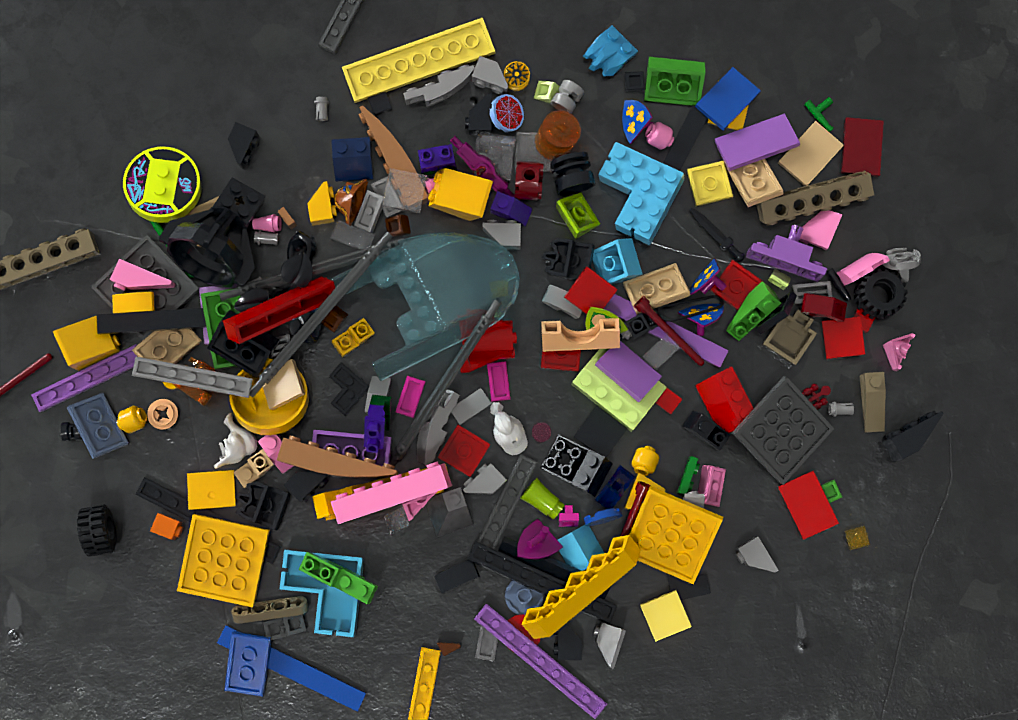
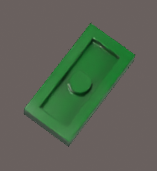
M693 456L688 458L677 494L684 496L687 492H691L694 482H691L692 476L697 474L700 466L697 463L698 458Z

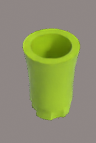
M538 478L534 479L520 498L552 519H555L564 507L559 498L552 494Z

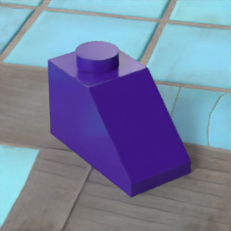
M498 191L490 208L491 214L506 220L517 221V223H521L524 227H526L533 210L518 199Z

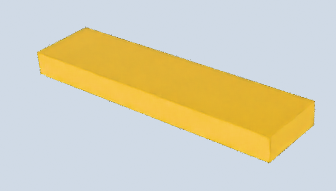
M421 647L408 720H428L440 650Z

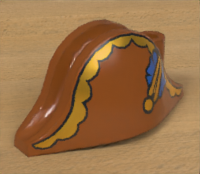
M363 179L356 184L346 182L345 186L339 188L335 193L334 204L339 212L344 215L345 221L349 226L353 223L362 205L368 185L367 179Z

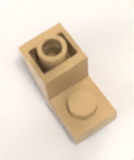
M263 449L250 457L245 465L233 472L245 489L248 483L257 481L274 466Z

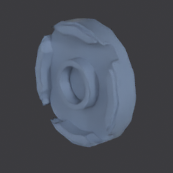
M515 581L510 582L505 592L507 606L518 615H525L529 608L540 607L544 597L543 594Z

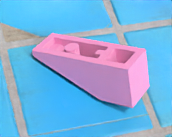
M121 259L118 260L110 278L115 283L114 287L123 291L126 288L130 290L174 288L176 285L169 279Z

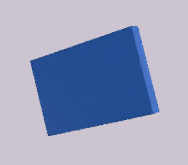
M732 67L695 107L724 131L760 94L761 90Z
M239 632L231 633L224 691L264 696L271 637Z

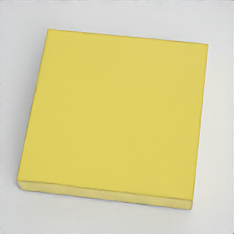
M724 161L687 169L696 206L733 198Z
M677 590L640 604L655 642L692 627Z

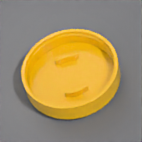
M273 359L268 360L267 364L265 365L261 373L266 369V367L272 362ZM244 370L237 374V376L252 378V386L259 380V376L255 378ZM298 370L305 395L273 411L268 407L263 387L254 397L245 398L229 395L230 405L237 421L248 431L259 435H276L293 428L305 415L309 403L306 381L301 372Z

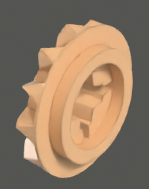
M156 400L148 408V421L157 429H169L176 424L179 416L178 408L170 400ZM157 409L159 411L167 410L166 414L168 415L169 419H160L161 415L159 414Z

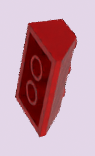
M733 367L727 368L695 385L713 422L728 433L734 431L754 409Z

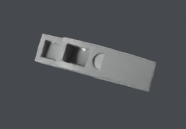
M463 65L454 71L445 70L440 73L441 75H437L439 83L430 82L422 88L417 89V87L408 89L407 92L403 93L406 105L425 100L426 107L449 98L472 79L475 69L474 65Z
M446 390L419 431L417 461L424 465L431 464L434 461L436 452L445 440L447 432L442 430V427L447 423L449 414L458 402L460 395L456 392Z

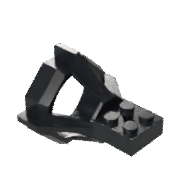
M232 177L213 207L203 212L170 220L159 236V241L167 245V253L184 272L209 286L232 288L234 284L244 287L255 269L247 228L262 206L265 195ZM190 242L204 247L206 249L205 253L201 254L200 252H198L190 244ZM217 257L224 262V264L215 262Z

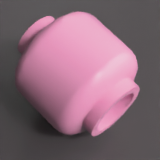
M661 122L650 124L645 132L647 143L659 150H663L667 146L670 147L674 141L672 128Z

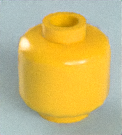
M135 405L120 411L117 420L119 429L131 434L144 428L147 421L146 412Z
M645 446L636 450L632 459V467L637 474L640 473L648 476L655 472L659 462V455L653 447Z

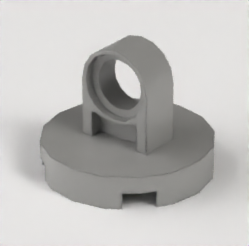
M907 248L890 249L886 255L890 261L883 264V266L894 270L897 277L899 275L902 277L901 282L907 283L909 281V269L916 268L921 264V254L913 249V252H907Z

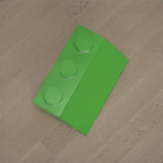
M649 57L644 101L696 106L702 96L705 62Z

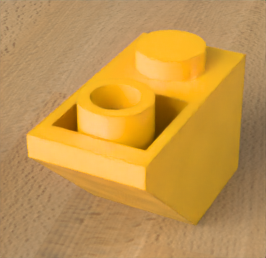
M327 181L321 184L307 203L312 226L335 222L334 216H337V210L331 201V198H334L333 187H329Z

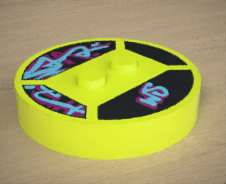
M154 147L141 152L129 163L123 177V189L129 205L139 216L152 222L168 223L170 220L186 216L194 209L201 196L202 182L196 164L187 154L171 147Z

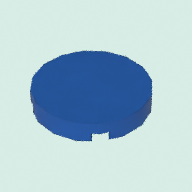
M620 508L598 511L595 513V517L591 518L590 515L584 517L585 526H595L614 521L623 516Z

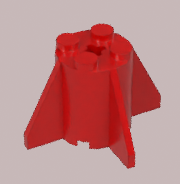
M466 309V316L457 317L462 345H464L474 327L478 324L477 322L485 313L475 309ZM495 317L492 318V323L461 367V373L471 372L499 359L515 358L513 344L517 343L516 332H513L512 320L503 321Z

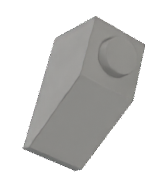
M372 376L366 399V414H368L372 395L389 396L391 378Z
M754 537L736 548L738 552L736 557L741 564L744 563L746 566L769 572L779 571L759 537Z

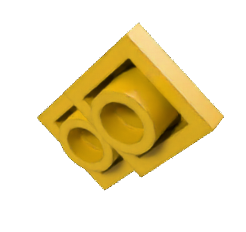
M154 292L112 295L113 313L154 311Z
M363 318L333 339L331 343L339 354L344 357L373 336L375 332Z

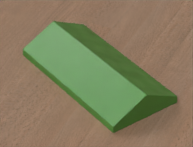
M233 289L201 294L209 343L220 321L229 310L236 314L240 313L234 308L240 296L221 301L219 293ZM211 351L214 370L237 367Z

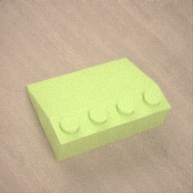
M599 349L571 385L632 432L667 387L658 381L644 398L637 402L595 366L596 362L609 350Z

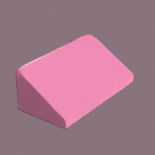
M711 465L702 466L698 492L705 495V505L720 507L726 469Z

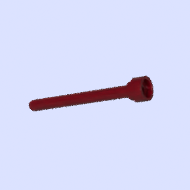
M645 296L641 297L635 303L634 308L638 312L646 313L699 366H703L704 360L651 308L650 301Z
M50 353L45 354L1 386L0 397L52 360V355Z
M642 481L637 482L635 487L636 498L620 536L629 535L642 501L651 485Z

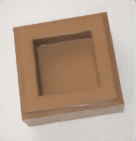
M284 207L278 210L279 215L290 229L297 226Z

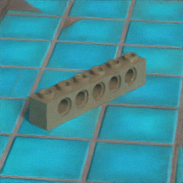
M861 171L785 191L783 195L757 204L760 221L767 225H774L779 220H793L801 214L803 216L812 215L814 211L820 209L821 211H828L832 209V206H847L851 204V201L855 200L859 202L866 201L870 196H874L871 173ZM854 185V192L849 194V188ZM833 190H836V191H837L836 196L831 199V198H830L831 192H832ZM815 195H818V201L816 203H812V198ZM800 199L799 207L794 208V202ZM782 204V210L776 213L775 208Z
M79 229L73 235L58 237L57 241L51 243L43 242L37 248H27L22 250L21 254L3 257V260L0 261V272L4 268H6L7 272L4 276H0V290L99 255L100 252L94 234L89 229ZM79 242L78 249L72 250L73 244ZM57 249H61V254L58 257H54V252ZM40 255H42V256H43L42 262H40V263L37 264V263H36L37 257L40 256ZM21 262H24V268L22 270H18V265Z

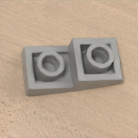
M549 285L542 302L557 311L562 310L575 319L579 318L582 311L564 298L568 291Z

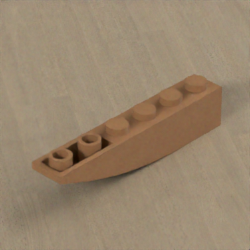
M363 105L360 106L361 113L358 115L362 124H367L369 128L367 134L370 140H375L377 144L374 148L379 158L383 156L385 160L383 166L386 173H391L393 177L391 183L395 191L399 189L402 195L399 199L403 207L407 206L410 211L429 202L428 194L404 149L391 132Z
M289 436V439L283 438L277 457L279 462L333 476L377 478L398 474V471L394 470L395 466L384 463L383 466L375 464V460L365 458L362 461L356 459L357 455L348 452L345 455L338 454V449L327 447L326 450L319 448L320 444L308 441V444L300 442V438Z

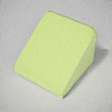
M538 81L534 99L550 103L555 93H559L560 86L555 82Z
M774 269L768 280L784 290L789 285L791 278Z

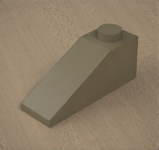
M884 372L864 373L860 375L864 433L884 432L886 398Z

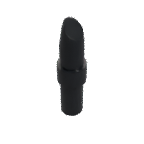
M834 269L828 270L826 273L834 283L833 285L836 290L840 292L845 300H851L848 290Z

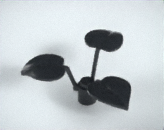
M301 252L283 263L281 276L290 285L282 289H274L270 294L269 300L285 293L294 284L303 288L310 283L313 276V268L306 253ZM261 288L251 289L236 301L234 308L240 313L268 301V293ZM314 312L305 313L289 323V330L292 336L298 332ZM321 323L304 343H315L318 341Z

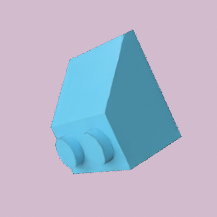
M632 238L617 239L594 250L592 260L596 273L611 285L642 275Z

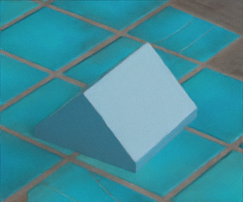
M583 525L558 539V542L563 546L559 552L565 563L581 571L587 569L592 555L604 553L590 526Z

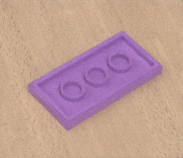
M785 114L715 138V144L729 171L800 146V142Z

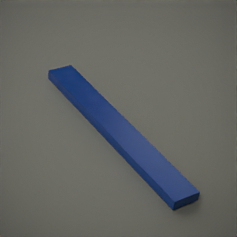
M225 625L217 644L230 649L231 633L242 632ZM270 646L269 669L358 712L367 693Z

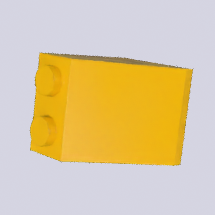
M447 168L436 172L433 180L435 185L428 196L430 201L429 207L468 221L483 217L493 181Z
M97 316L53 331L68 366L78 371L120 352L118 346L121 344L116 335L97 334Z

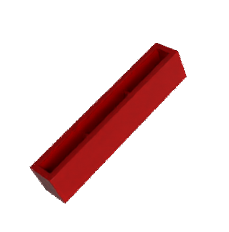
M321 276L310 281L303 288H294L223 320L228 339L241 344L318 308L335 289L334 281Z

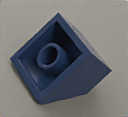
M370 137L333 139L332 158L335 181L373 180Z

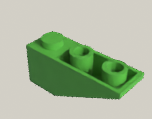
M762 281L747 295L726 331L740 341L781 304L775 291Z

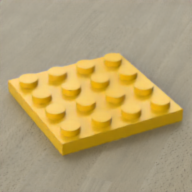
M650 486L629 534L641 549L638 561L694 584L723 521V516Z
M193 514L177 591L253 608L270 530Z

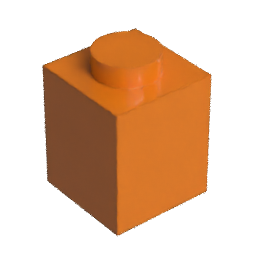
M157 513L150 532L176 540L182 534L183 522Z

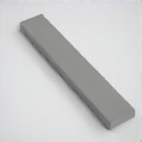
M135 357L132 376L245 398L250 397L253 382L252 378L142 357Z

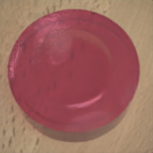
M537 423L532 429V436L538 442H545L551 436V429L546 423Z

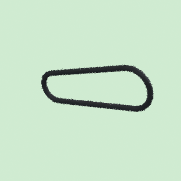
M711 295L660 306L658 315L665 321L675 322L719 309L724 305V301L719 296ZM710 298H716L721 301L719 306L675 319H668L661 315L662 308Z

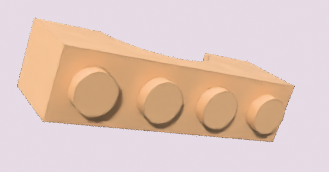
M619 318L599 319L594 327L586 331L570 330L561 321L541 322L543 352L620 348Z

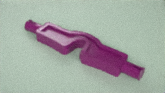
M456 136L450 140L457 148L456 153L471 170L475 171L480 166L486 168L483 174H481V178L493 181L491 188L496 193L498 191L515 197V194L508 189L509 184L496 172L495 165L488 157L478 154L467 142L462 143Z

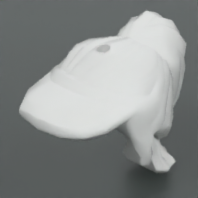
M493 402L490 406V413L495 415L493 434L496 442L506 453L512 456L522 453L528 446V440L521 421L513 416H509L506 412H502L503 405L500 402Z
M228 413L224 420V423L231 432L228 439L223 440L225 447L223 443H219L222 457L214 465L215 469L226 464L238 463L246 455L253 454L257 449L255 436L252 432L233 422V413Z

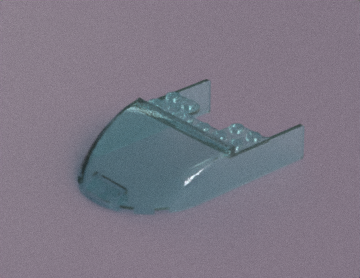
M452 232L430 233L398 241V246L380 254L346 294L373 281L380 288H388L397 283L411 309L397 319V327L406 343L405 346L372 363L380 381L467 339L478 324L477 322L481 319V316L486 314L495 299L501 301L502 304L493 316V321L489 327L505 316L506 310L511 304H514L520 281L517 264L505 247L491 239L471 234ZM351 269L331 278L334 281L335 288Z

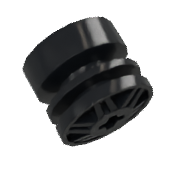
M587 152L568 153L550 162V168L553 169L552 175L560 177L555 181L558 195L567 196L581 193L596 185L593 172L585 171L591 166L590 162L587 161L589 159Z

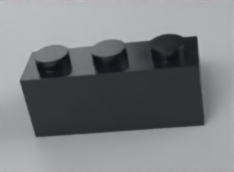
M229 310L220 321L207 349L258 378L280 340L268 332H264L241 344L228 339L223 320L237 315Z

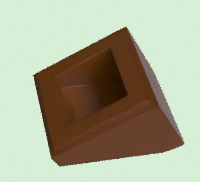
M400 214L385 219L387 232L393 237L411 233L407 215Z
M335 306L321 323L335 333L348 314L338 306Z
M437 642L443 656L461 648L460 643Z

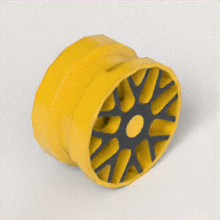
M515 61L506 66L504 78L508 88L513 91H520L528 86L530 71L524 63Z

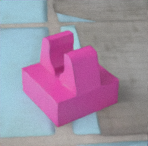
M565 505L564 513H559V527H578L579 513H573V505Z

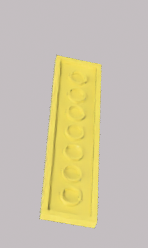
M482 17L343 66L342 69L353 100L357 103L376 94L388 92L434 76L445 70H451L479 59V56L487 57L495 54V49Z

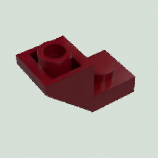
M805 293L801 312L812 317H828L837 322H844L847 303L834 297Z

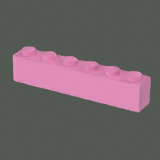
M437 461L426 465L427 469L420 471V468L408 471L409 475L402 477L401 474L390 477L391 481L384 483L383 480L372 483V488L366 489L363 486L354 489V494L348 495L347 492L336 495V500L331 501L337 523L341 524L451 487L452 484L445 463L439 465Z

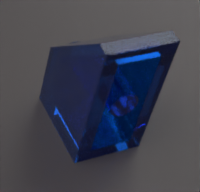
M620 465L595 500L607 509L613 508L635 476Z

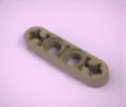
M297 596L255 602L253 608L237 605L232 609L231 613L235 623H248L302 615L308 611L309 607L305 597Z

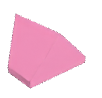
M911 333L883 344L893 371H898L902 368L900 363L902 358H906V353L911 347L909 342L915 337V334Z

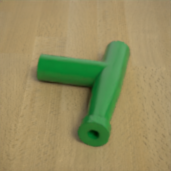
M828 97L817 107L811 100H808L804 105L828 132H831L834 128L828 123L821 112L829 107L833 100Z

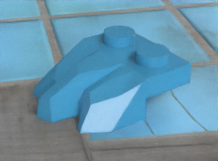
M612 25L595 39L583 57L593 60L588 69L596 71L602 68L603 76H613L637 54L638 50Z

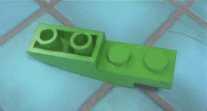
M306 552L298 569L365 604L371 603L378 587L365 580V577L310 552Z

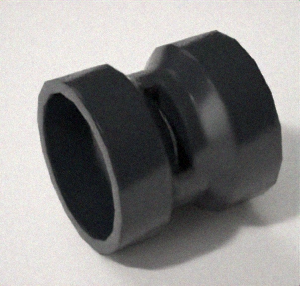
M62 422V441H70L71 439L76 441L83 440L75 423Z

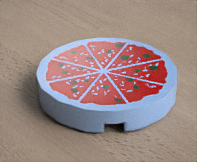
M509 94L496 97L492 101V108L490 109V117L493 124L499 130L501 129L507 133L517 130L521 127L524 120V111L521 103L517 98Z

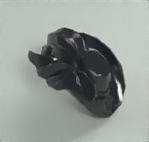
M296 231V234L288 243L287 259L304 252L311 261L312 257L316 254L314 235L309 237L302 231Z

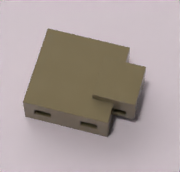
M796 310L793 316L789 315L773 327L762 345L791 364L796 365L817 334L809 328L814 320L801 313L800 310Z

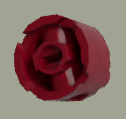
M517 161L516 199L541 200L544 164H540V162Z

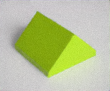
M582 193L557 201L556 209L575 239L600 225Z

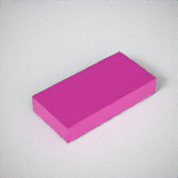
M506 361L487 364L491 402L510 400Z
M407 376L396 413L411 418L415 417L425 381Z

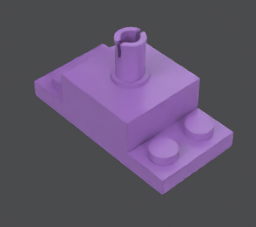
M797 225L791 226L788 238L776 235L770 242L769 248H767L768 245L761 242L753 243L746 254V258L816 282L825 275L827 270L820 262H809L813 247L799 243L803 228L799 226L797 229Z

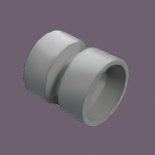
M565 79L559 87V93H555L550 103L558 111L571 115L576 107L575 102L580 101L584 95V90L576 83Z

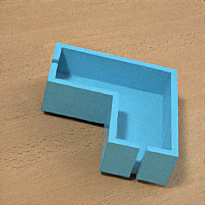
M615 142L608 155L609 161H605L598 174L599 180L630 195L615 222L616 230L632 237V229H634L635 239L650 246L684 182V173Z
M284 550L282 568L289 569L288 572H281L280 589L319 593L314 633L333 635L335 630H337L336 636L355 637L360 600L298 570L306 552ZM313 553L363 576L364 558Z

